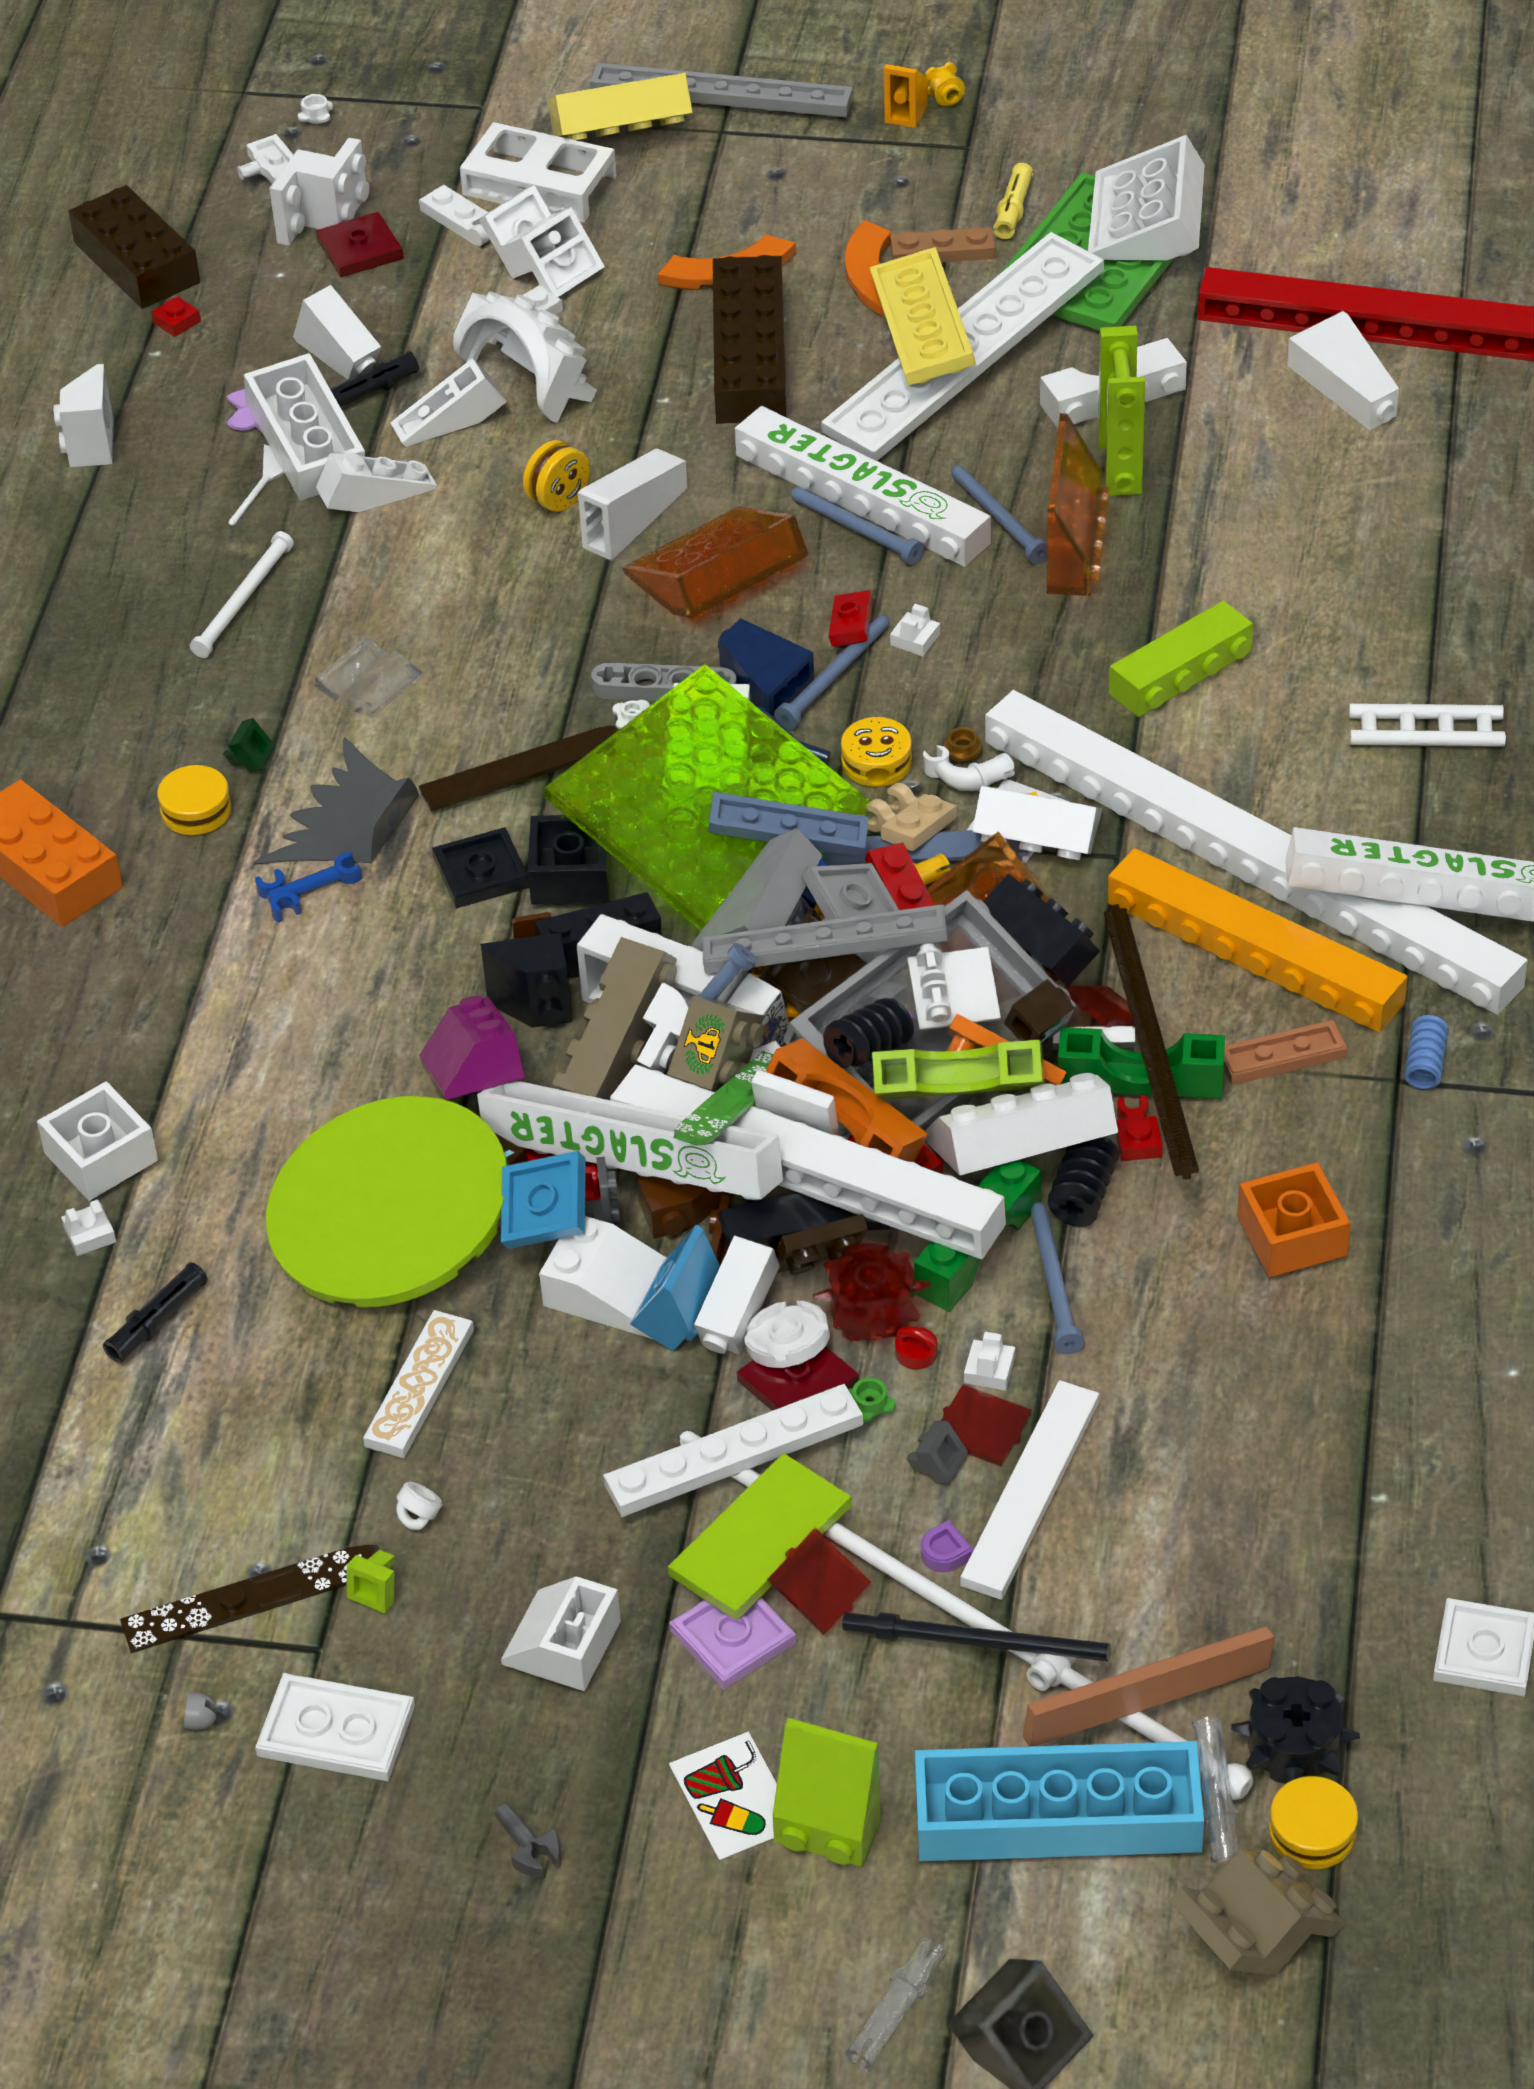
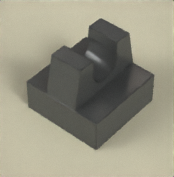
M934 1421L928 1432L920 1435L918 1439L920 1445L917 1450L909 1453L906 1459L914 1471L930 1474L935 1483H950L968 1450L948 1421Z

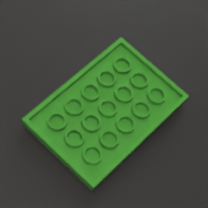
M1083 172L1079 175L1002 272L1050 232L1088 251L1095 183L1094 175ZM1204 208L1201 209V223L1204 220ZM1173 259L1168 261L1104 260V271L1051 316L1099 331L1101 327L1122 326Z

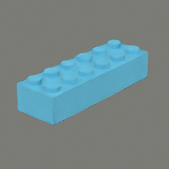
M1197 1741L915 1750L919 1861L1202 1852L1204 1814Z

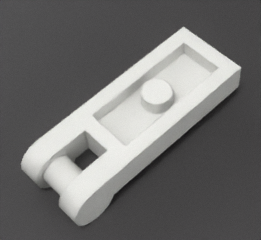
M443 185L419 199L420 211L475 246L480 247L489 241V237L479 221V218L488 212L452 189Z

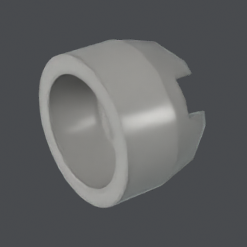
M188 1692L183 1728L198 1730L206 1729L213 1725L216 1720L215 1714L218 1710L216 1702L208 1695Z

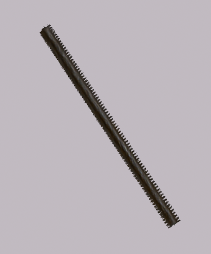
M1119 904L1111 906L1110 911H1104V918L1175 1176L1182 1175V1179H1191V1174L1199 1172L1191 1138L1126 908L1120 909Z

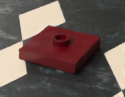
M379 212L315 230L318 243L340 277L404 258L401 245Z
M825 1346L815 1357L801 1364L784 1368L766 1367L752 1360L737 1371V1381L773 1411L845 1384L847 1389H851L859 1381V1373Z

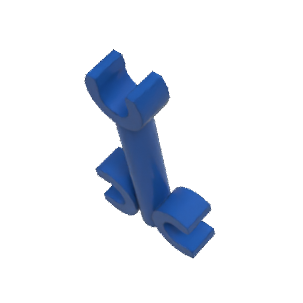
M347 852L340 854L335 859L334 866L288 884L285 883L284 874L279 869L274 870L275 882L264 883L262 878L258 876L255 877L258 895L268 899L271 905L272 917L275 921L281 922L283 921L281 913L283 908H292L296 915L301 914L298 896L336 881L346 884L359 882L362 879V873L359 865L354 866L352 853Z

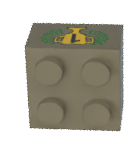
M692 996L667 1075L717 1091L750 1062L753 1049L759 1046L764 1035V1026L762 1025L764 1015L720 1000Z

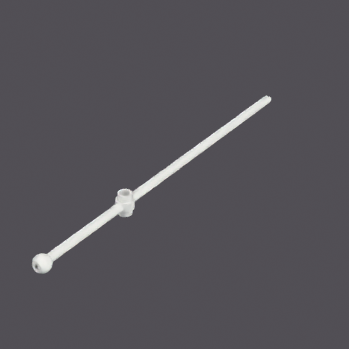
M685 1431L680 1435V1444L683 1445L701 1437L691 1431ZM750 1468L731 1477L749 1487L760 1474ZM835 1522L823 1534L968 1626L1012 1632L841 1524ZM1008 1650L1031 1664L1026 1673L1031 1685L1040 1691H1046L1049 1687H1056L1060 1683L1071 1690L1093 1683L1071 1669V1666L1076 1662V1658ZM1142 1712L1118 1719L1155 1743L1187 1742V1740ZM1197 1747L1199 1770L1217 1781L1219 1792L1232 1800L1244 1798L1253 1784L1251 1771L1238 1763L1225 1765Z

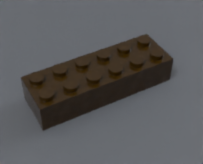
M761 255L758 257L728 256L713 258L714 397L716 424L741 423L760 406L787 418L782 257Z

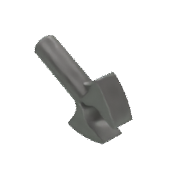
M502 1804L497 1808L495 1817L520 1846V1851L511 1855L512 1866L516 1870L534 1878L544 1879L543 1867L534 1858V1851L539 1855H547L557 1869L560 1868L559 1843L554 1829L543 1836L534 1835L509 1804Z

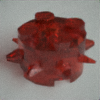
M865 1242L847 1248L845 1256L838 1261L827 1260L823 1264V1267L829 1274V1288L813 1294V1299L830 1302V1314L834 1321L833 1328L841 1329V1334L844 1338L851 1342L860 1340L878 1341L889 1337H896L899 1328L909 1326L910 1321L917 1322L921 1318L914 1306V1293L931 1286L928 1281L914 1279V1270L909 1260L910 1254L907 1252L896 1254L888 1251V1245L884 1243Z

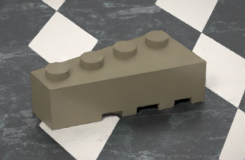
M623 937L620 938L599 982L600 990L603 991L601 998H596L592 1003H589L583 1016L586 1026L583 1036L579 1040L572 1039L566 1051V1055L571 1057V1061L565 1073L556 1072L551 1085L568 1092L610 1100L611 1095L634 1065H640L637 1059L645 1047L652 1027L643 1017L662 982L669 986H672L677 974V966L675 965L677 958L665 951Z

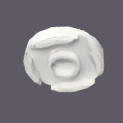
M796 1301L797 1306L792 1305L788 1307L786 1302H780L761 1310L750 1320L746 1327L747 1334L744 1336V1341L749 1356L756 1363L776 1368L798 1365L815 1357L825 1348L830 1338L826 1314L819 1306L807 1301Z

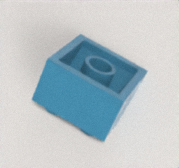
M695 1225L662 1262L630 1325L671 1351H674L684 1339L691 1342L698 1332L695 1329L694 1323L720 1268L703 1228Z

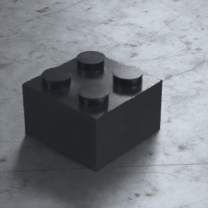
M609 814L531 816L528 853V881L531 904L609 902L611 873Z

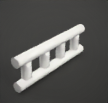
M1349 703V719H1361L1362 730H1350V745L1505 747V731L1492 730V720H1503V705ZM1377 719H1400V730H1377ZM1415 719L1438 720L1439 731L1415 730ZM1453 720H1476L1477 731H1454Z

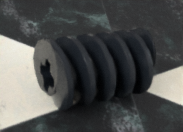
M881 998L872 1004L864 1006L862 1009L843 1016L841 1019L832 1021L824 1031L823 1044L828 1057L841 1068H848L850 1065L854 1067L863 1066L867 1061H873L872 1052L895 1050L900 1045L909 1043L914 1034L913 1020L901 1003L895 999Z
M1100 1137L1067 1146L1047 1200L1050 1211L1063 1223L1073 1227H1086L1093 1224L1097 1219V1212L1101 1208L1102 1199L1106 1195V1187L1110 1184L1111 1175L1114 1173L1115 1163L1118 1161L1120 1154L1117 1145L1110 1139Z

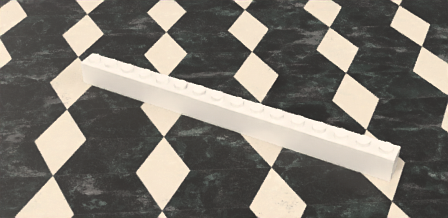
M1012 690L985 714V742L993 748L1007 753L1025 765L1031 766L1050 776L1055 781L1082 793L1085 797L1097 801L1117 814L1142 825L1147 830L1157 833L1179 847L1187 849L1211 864L1234 874L1244 882L1264 890L1276 899L1296 907L1308 916L1326 923L1342 934L1348 935L1371 947L1374 951L1401 963L1406 968L1418 972L1438 983L1443 988L1449 989L1472 1001L1475 1005L1498 1015L1524 988L1528 959L1427 906L1288 886L1285 859L1291 839L1290 834L1027 696Z

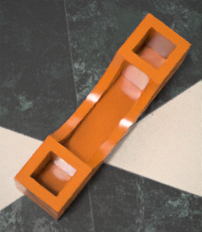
M803 1038L776 1049L765 1071L832 1095L835 1101L837 1121L850 1131L859 1145L878 1149L887 1155L907 1162H914L929 1135L881 1097H877L873 1091Z

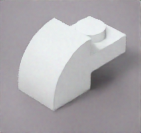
M663 982L643 1017L654 1030L637 1062L642 1067L657 1070L664 1074L666 1070H669L690 1004L677 990Z

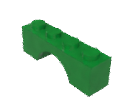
M1060 1027L1058 1068L1066 1071L1061 1084L1070 1082V1078L1075 1075L1092 1073L1098 1075L1110 1085L1111 1093L1153 1095L1141 1053L1127 1051L1116 1046L1105 1036L1102 1029ZM1184 1033L1177 1043L1166 1049L1179 1097L1222 1099L1225 1035Z
M1021 1160L995 1166L978 1185L979 1188L990 1189L996 1194L1004 1196L1005 1227L1009 1225L1019 1230L1031 1216L1030 1209L1033 1204L1041 1202V1170ZM931 1241L914 1261V1295L951 1312L973 1285L981 1259Z

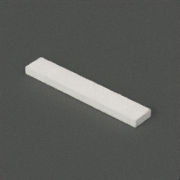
M1061 1380L1058 1381L960 1577L961 1587L1000 1600L1003 1599L1099 1404L1100 1393Z

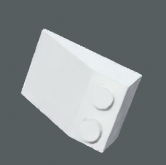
M585 1216V1234L560 1238L539 1273L543 1306L652 1339L630 1325L666 1257L614 1224Z

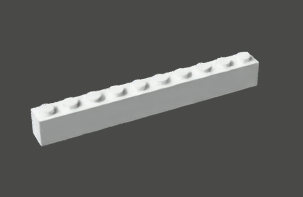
M635 1064L611 1095L610 1100L689 1116L714 1092L664 1075L660 1071L650 1070ZM751 1106L730 1125L779 1136L783 1182L779 1186L858 1215L863 1213L864 1217L973 1257L983 1259L1006 1225L1004 1196L996 1194L990 1189L979 1188L960 1181L953 1176L943 1175L926 1169L914 1162H907L887 1155L878 1149L868 1148L848 1141L839 1135H832L809 1127L805 1123L781 1117L766 1109Z

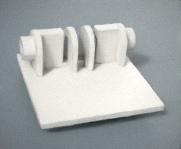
M928 943L920 946L917 956L907 957L919 1031L950 1027L956 1014L974 1023L1001 1020L988 947L941 953L934 943Z

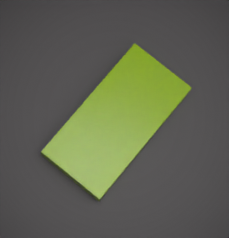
M783 1453L668 1565V1574L680 1584L737 1621L852 1506V1497Z

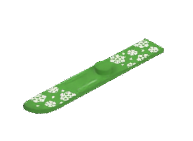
M762 1051L679 1123L674 1130L673 1138L693 1145H706L715 1140L755 1104L751 1081L757 1070L766 1071L774 1054Z

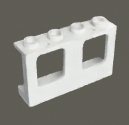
M493 122L460 167L462 195L503 204L526 188L535 185L551 215L572 207L578 220L585 222L590 215L588 197L602 177L615 179L617 176L615 149ZM493 147L496 153L523 159L519 162H512L489 157L487 154ZM549 165H554L584 173L574 176L548 170L547 168Z

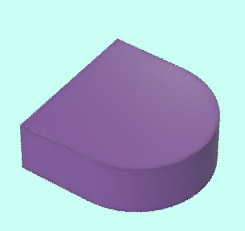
M950 1520L929 1530L921 1540V1559L929 1569L937 1572L953 1571L968 1563L974 1551Z

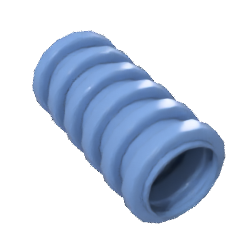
M1423 1015L1415 1019L1411 1027L1412 1032L1410 1034L1408 1059L1404 1076L1408 1084L1414 1088L1431 1089L1440 1084L1442 1078L1441 1073L1446 1051L1448 1025L1437 1016Z

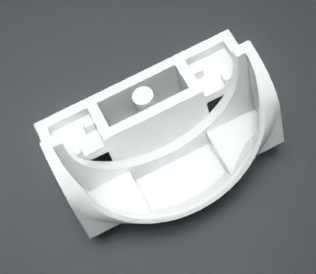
M472 292L453 336V348L460 358L466 362L472 358L477 361L487 342L495 345L497 341L503 344L501 348L503 353L535 374L539 409L542 414L553 422L558 423L569 398L592 402L597 389L586 383L587 377L581 373L587 361L582 357L586 349L574 341L576 337L574 334L558 324L559 318L544 310L538 311L535 308L536 302L523 295L517 294L516 298H511L494 292H488L487 296Z

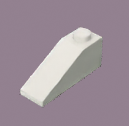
M472 358L390 423L402 444L408 447L479 424L507 401L492 377Z

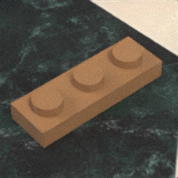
M972 227L970 229L956 230L940 229L927 232L890 234L892 260L936 247L941 263L995 259L992 227Z

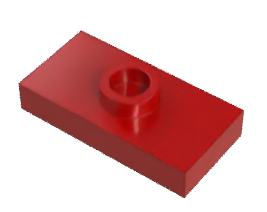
M870 590L834 596L828 635L831 647L868 641L873 606Z

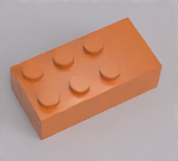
M19 779L0 792V878L59 926L64 927L123 887L117 855L23 780Z

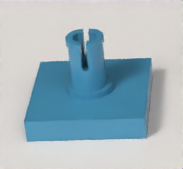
M579 1151L502 1167V1196L504 1200L501 1209V1243L506 1248L512 1249L585 1234L586 1158Z

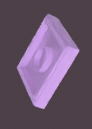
M762 1597L737 1621L704 1600L669 1622L670 1632L723 1690L796 1644V1634Z

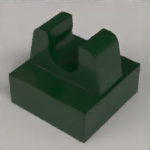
M250 718L241 722L228 745L229 749L224 751L223 755L232 766L243 765L249 773H253L262 769L275 744L255 719Z

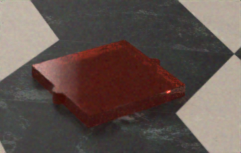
M1064 985V988L1069 992V998L1082 1011L1087 1012L1106 1028H1111L1112 1026H1133L1134 1028L1127 1000L1110 987H1067Z
M962 1384L950 1406L943 1408V1418L941 1421H948L968 1450V1455L1002 1467L1014 1444H1020L1021 1432L1030 1419L1032 1410Z
M813 1528L795 1549L790 1548L785 1552L787 1558L766 1579L823 1635L843 1613H850L853 1610L852 1603L871 1583L816 1528Z

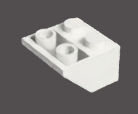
M577 1576L539 1589L501 1658L502 1665L585 1691L621 1622L618 1589Z

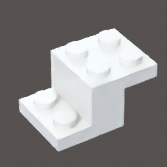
M348 138L335 157L300 149L296 151L269 188L277 243L290 246L297 234L303 231L304 226L321 229L354 218L356 210L362 202L367 200L369 195V183L366 182L365 177L366 157L362 153L361 140Z
M535 185L526 188L479 218L512 279L532 271L540 286L557 297L605 267L572 207L551 215Z

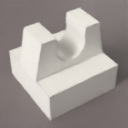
M914 604L912 613L907 612L890 633V645L924 656L940 635V623L930 620L929 608Z
M98 1199L91 1201L90 1207L79 1211H75L74 1208L66 1210V1215L61 1217L63 1227L76 1256L116 1242L113 1228Z
M991 1332L984 1333L983 1341L973 1340L964 1370V1383L1006 1391L1015 1361V1347L1003 1345L1002 1334Z

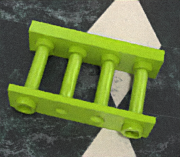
M1136 325L1100 328L1099 449H1106V496L1142 494L1145 377H1137L1138 333Z

